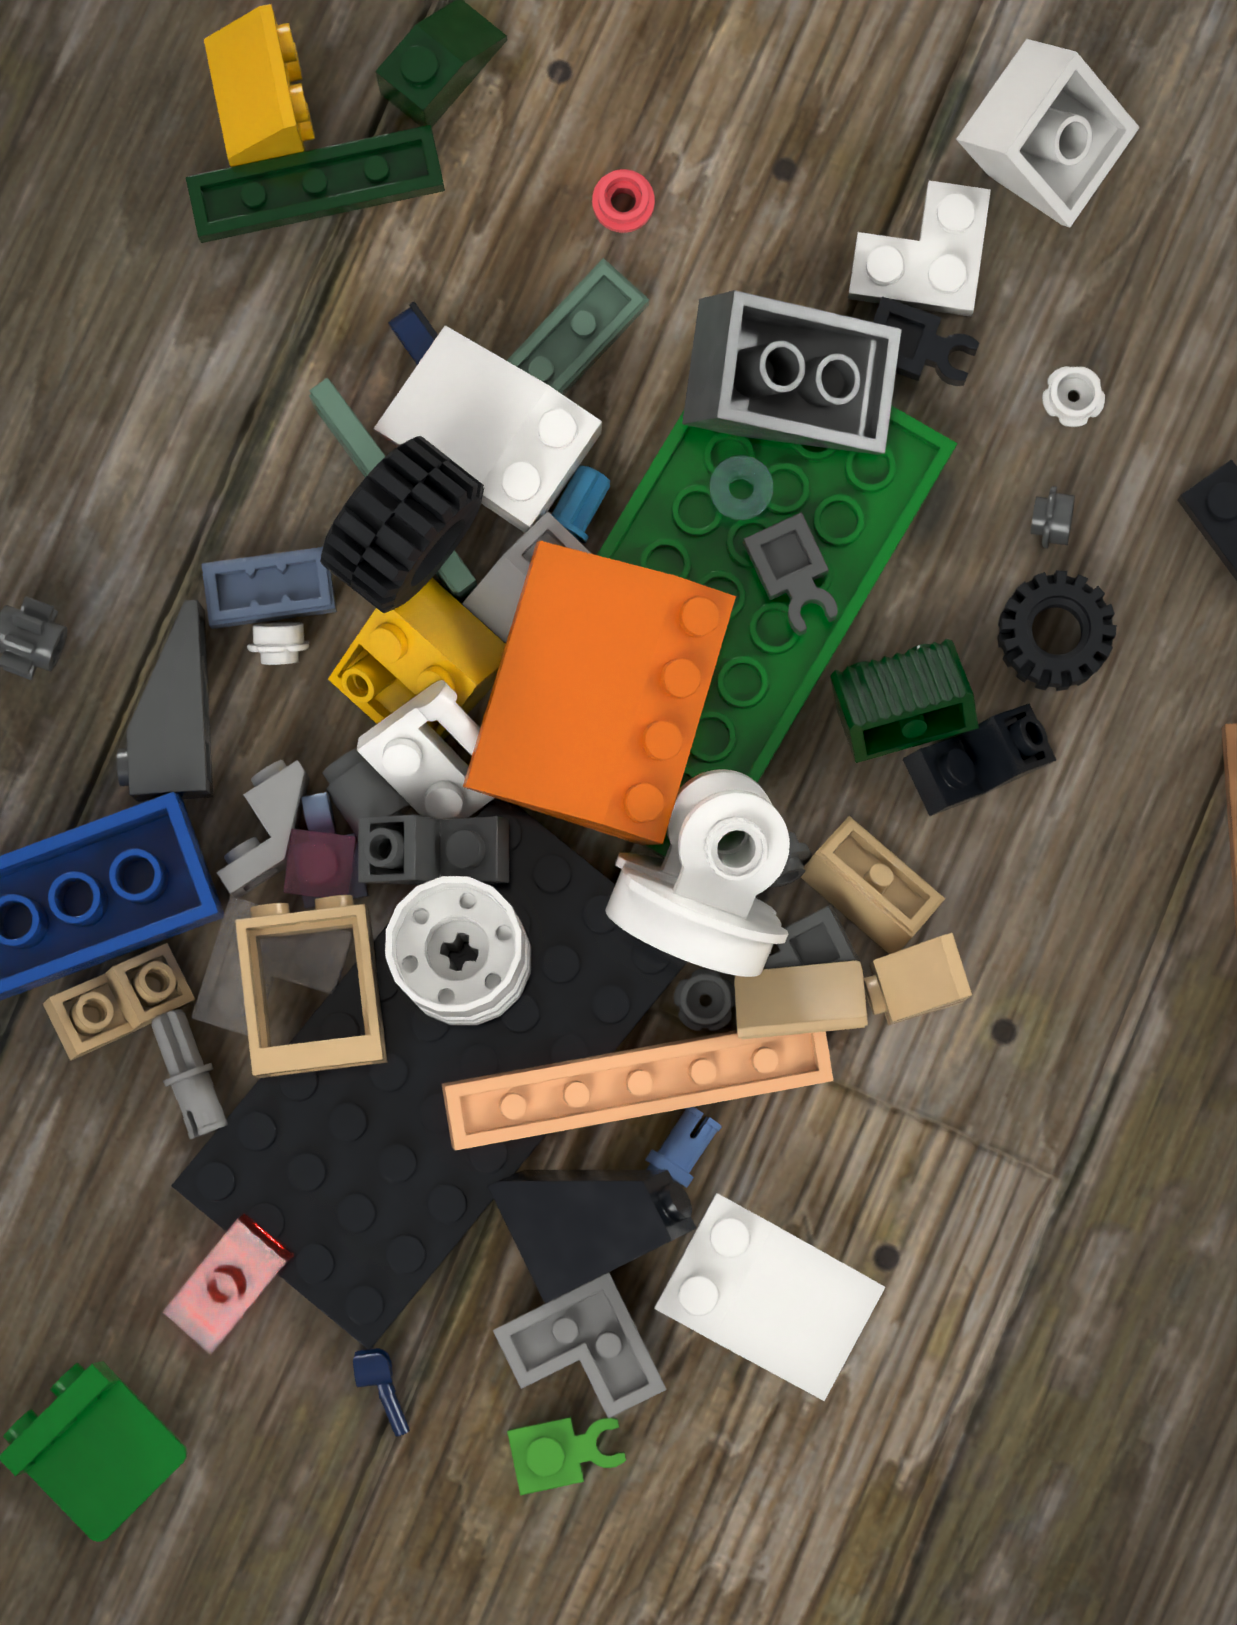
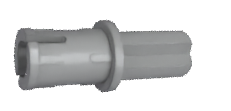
M176 1009L155 1017L152 1020L151 1026L170 1078L163 1082L165 1087H172L183 1115L189 1139L227 1126L226 1117L218 1101L209 1071L214 1068L212 1063L203 1064L185 1013L181 1009Z

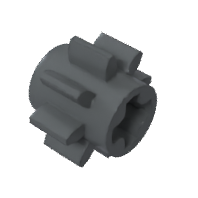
M26 596L21 610L9 605L3 607L0 612V653L2 654L0 666L3 667V670L32 680L36 667L50 672L54 669L63 651L68 631L67 627L55 623L58 611L54 610V606Z

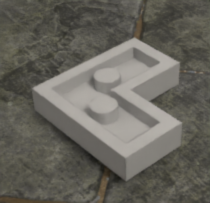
M609 1272L493 1330L521 1389L580 1360L608 1419L667 1390Z

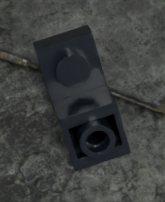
M1030 703L994 715L979 723L978 729L964 732L958 736L921 748L903 758L904 764L929 816L974 800L1056 761V757L1048 743L1045 728L1037 720Z

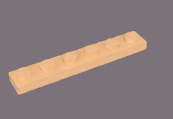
M737 1030L442 1083L451 1146L454 1150H461L833 1081L826 1031L742 1039L738 1038Z

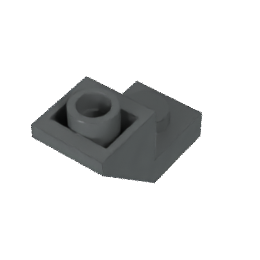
M420 815L358 818V882L421 885L441 876H468L485 884L509 883L508 818L493 816L435 819Z

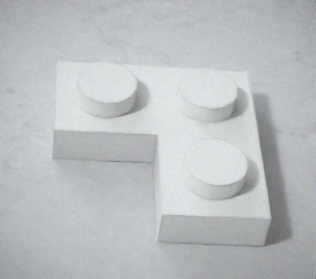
M929 181L919 241L858 232L848 299L880 304L882 296L921 310L972 317L991 189Z

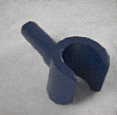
M380 1348L356 1351L353 1358V1368L357 1388L377 1385L379 1399L382 1402L395 1437L408 1433L410 1429L395 1394L396 1390L393 1385L390 1355Z

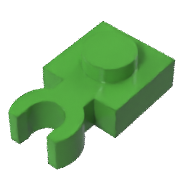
M571 1416L508 1430L507 1433L520 1495L584 1482L581 1466L583 1462L592 1461L597 1466L603 1468H613L626 1461L625 1452H616L611 1455L604 1454L598 1449L596 1443L597 1437L601 1432L619 1428L618 1419L614 1417L609 1419L608 1417L600 1418L588 1427L586 1433L577 1435L574 1433Z

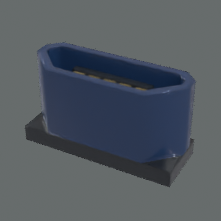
M412 302L409 304L410 308L389 321L388 324L418 365L438 334L417 304Z

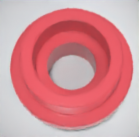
M627 169L612 171L603 176L594 188L592 195L594 214L598 221L609 230L619 233L635 231L648 222L654 211L655 197L652 186L644 176L635 171ZM619 194H628L634 198L636 203L631 210L620 212L612 206V200Z

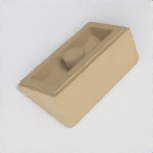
M850 816L804 866L805 873L801 876L806 883L888 954L902 950L945 900L941 894Z
M853 960L763 969L762 973L755 977L735 975L734 987L738 1038L751 1039L865 1028L868 1025L863 966L860 961Z

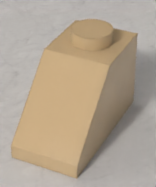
M953 933L936 937L873 960L870 963L873 976L864 978L865 992L874 1015L885 1013L888 1026L961 1004L972 996Z

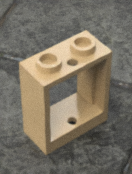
M353 895L318 898L314 900L315 910L290 913L289 903L250 907L251 918L235 920L253 1076L266 1078L387 1063L370 909L365 904L354 905ZM353 928L365 1035L272 1047L260 939Z

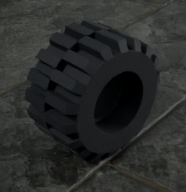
M422 436L410 439L386 455L347 500L327 533L320 562L383 613L389 612L405 604L416 595L453 553L479 511L484 485Z

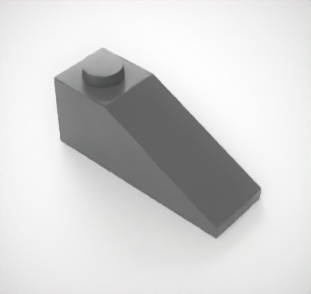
M198 600L184 601L127 728V748L117 749L119 785L129 786V795L137 802L149 801L171 792L177 793L183 799L213 797L205 610Z

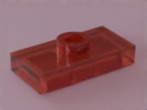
M244 1213L233 1223L164 1309L163 1313L206 1351L212 1354L224 1342L293 1255Z

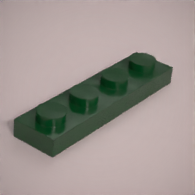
M431 125L186 177L197 235L201 243L445 191Z

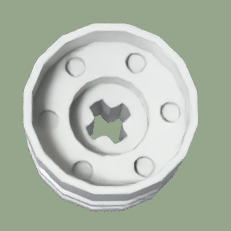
M441 876L416 886L396 906L386 928L385 958L394 981L426 1015L449 1025H479L501 1016L521 997L531 974V944L515 910L494 887L468 876ZM464 942H469V946L478 956L476 962L465 961L462 971H457L456 965L448 957L449 952H459Z

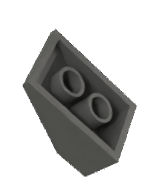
M736 290L701 298L698 304L682 424L741 437L876 455L885 454L901 329Z

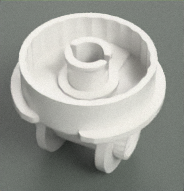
M711 770L691 778L679 789L667 828L670 847L664 860L636 853L618 854L615 865L621 868V872L605 911L607 916L623 930L670 955L718 972L736 976L755 977L762 973L773 944L785 943L788 936V930L781 927V922L776 916L777 912L755 896L770 887L782 873L789 855V834L783 818L772 805L763 788L756 781L743 773L733 770Z

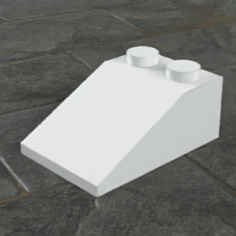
M444 326L378 421L374 431L397 447L417 436L425 438L484 485L481 504L526 533L550 509L599 438L602 431V421L548 384L451 328Z
M716 1193L654 1309L825 1401L882 1295L885 1286Z

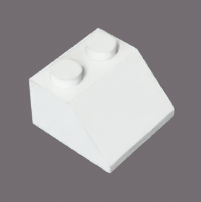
M1026 39L956 140L989 177L1059 224L1071 227L1140 127L1076 51Z

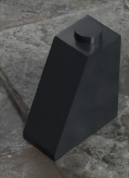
M523 1170L488 1186L545 1304L696 1229L691 1218L692 1206L690 1199L683 1187L673 1181L668 1170Z

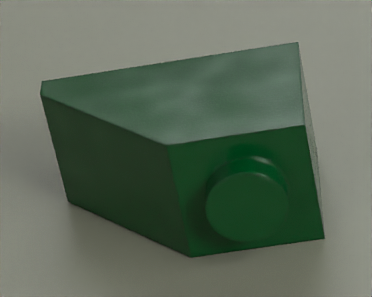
M455 0L417 23L375 71L380 94L420 127L431 125L432 128L508 40L507 35L465 1Z

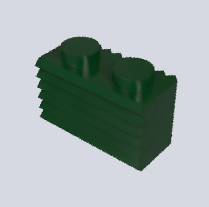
M947 638L941 644L933 642L932 644L917 645L908 649L904 655L897 652L892 658L884 656L880 661L872 659L870 662H857L847 666L843 672L835 670L830 675L836 709L855 763L979 728L974 694L952 640Z

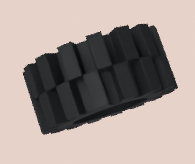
M1056 570L1054 575L1046 576L1045 572L1035 575L1031 581L1027 583L1024 581L1016 588L1000 615L998 622L1000 629L997 641L998 648L1002 647L1005 654L1002 659L1008 668L1012 665L1018 672L1016 675L1018 679L1024 683L1026 680L1036 683L1035 688L1046 690L1048 687H1056V691L1068 690L1072 685L1077 684L1079 686L1100 669L1113 649L1112 642L1116 637L1117 625H1113L1112 617L1115 615L1112 604L1106 605L1103 600L1105 593L1101 588L1097 586L1093 589L1086 584L1088 578L1080 574L1073 578L1067 576L1068 571ZM1062 608L1069 611L1077 619L1080 625L1081 636L1078 645L1072 651L1066 654L1054 655L1045 652L1036 644L1032 634V624L1034 618L1045 609Z

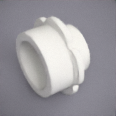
M1065 366L1055 370L1049 376L1047 381L1049 387L1043 392L1042 396L1043 405L1050 416H1057L1062 425L1080 427L1087 423L1088 418H1094L1100 414L1104 407L1105 394L1101 391L1099 377L1092 370L1086 367ZM1076 391L1079 394V400L1076 402L1070 401L1068 393Z
M262 623L253 625V643L248 644L247 649L250 652L260 653L261 664H292L299 662L298 651L307 650L309 648V641H304L303 623Z

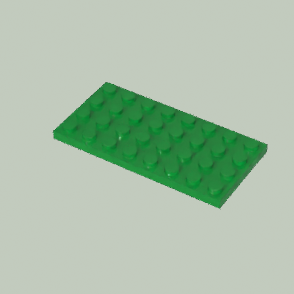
M892 405L885 454L881 455L741 437L682 424L683 410L599 550L598 556L675 575L736 596L680 788L691 778L701 773L718 769L737 771L749 776L757 783L760 781L956 449L958 443ZM802 512L829 569L827 575L814 580L817 588L826 590L834 598L837 605V618L829 622L821 606L814 603L807 604L801 609V617L805 621L807 631L799 636L792 630L788 621V609L791 601L787 593L769 600L743 545V539ZM666 832L663 844L641 846L665 859L670 847L668 834Z

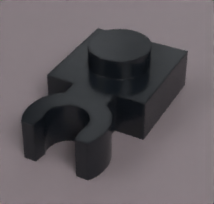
M882 296L873 322L901 329L896 373L919 381L923 367L927 365L935 368L937 375L945 383L953 386H964L968 373L952 367L948 361V356L954 351H963L966 354L975 356L979 342L966 334H953L947 338L938 336L936 332L942 317Z

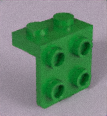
M104 1361L92 1363L86 1370L78 1362L51 1387L50 1391L57 1399L39 1416L30 1409L3 1435V1438L10 1445L0 1454V1461L14 1476L27 1473L91 1540L101 1542L109 1538L185 1462L188 1452L186 1446Z

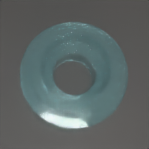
M749 456L730 457L721 462L711 476L709 487L711 500L718 511L731 519L747 520L761 514L771 501L773 495L772 476L766 466L755 458ZM745 479L752 484L754 491L746 499H737L729 491L730 484L734 480Z

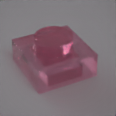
M291 829L283 893L316 898L350 895L357 838L354 836Z

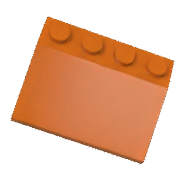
M537 541L463 787L639 845L663 844L736 596L675 575L544 541Z

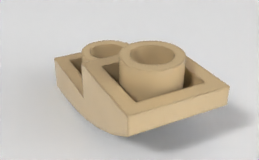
M168 943L112 966L105 974L49 997L43 1003V1006L70 1061L151 1024L155 1017L163 1013L187 1006L195 998Z

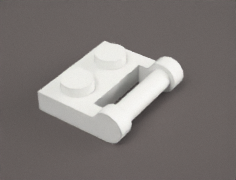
M443 680L430 685L361 735L358 739L357 751L421 816L435 819L468 818L492 801L494 797L463 787L469 766L426 723L427 721L433 722L437 720L472 756L480 727L456 703L457 694Z

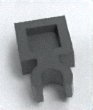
M802 512L743 539V545L769 600L787 593L791 601L788 609V621L792 630L800 636L807 631L805 621L801 617V609L807 604L814 603L821 606L829 622L837 618V605L834 598L826 590L817 588L814 580L827 575L829 569Z
M830 904L785 927L784 929L788 930L785 943L777 944L780 951L775 954L770 953L764 967L770 969L860 960Z

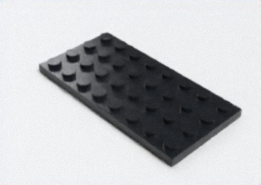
M494 798L487 803L477 817L498 816L509 819V883L487 885L494 887L513 907L523 924L531 944V974L521 997L501 1016L479 1025H449L426 1015L394 981L385 958L387 924L373 941L387 1063L260 1078L226 1119L228 1125L219 1128L171 1185L368 1350L375 1346L492 1203L494 1198L488 1186L515 1174L547 1135L543 1134L454 1150L451 1146L442 1083L613 1053L688 963V961L677 958L641 941L615 924L605 911L615 884L521 807L498 798ZM464 942L461 951H450L448 955L456 965L457 971H462L465 961L476 962L478 957L469 946V942ZM357 962L289 1044L365 1035Z

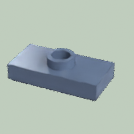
M323 547L202 563L208 619L211 629L337 612L332 572L320 562Z

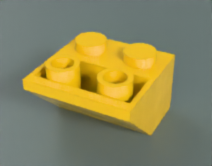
M272 4L259 6L204 39L227 158L231 167L304 152L303 141L315 139L302 83L294 85L291 83L303 80L290 24H277Z
M431 578L405 604L386 613L376 608L328 680L376 724L430 685L440 680L445 681L457 694L456 703L468 714L493 686L506 644L435 579ZM437 720L426 722L443 740L450 734Z

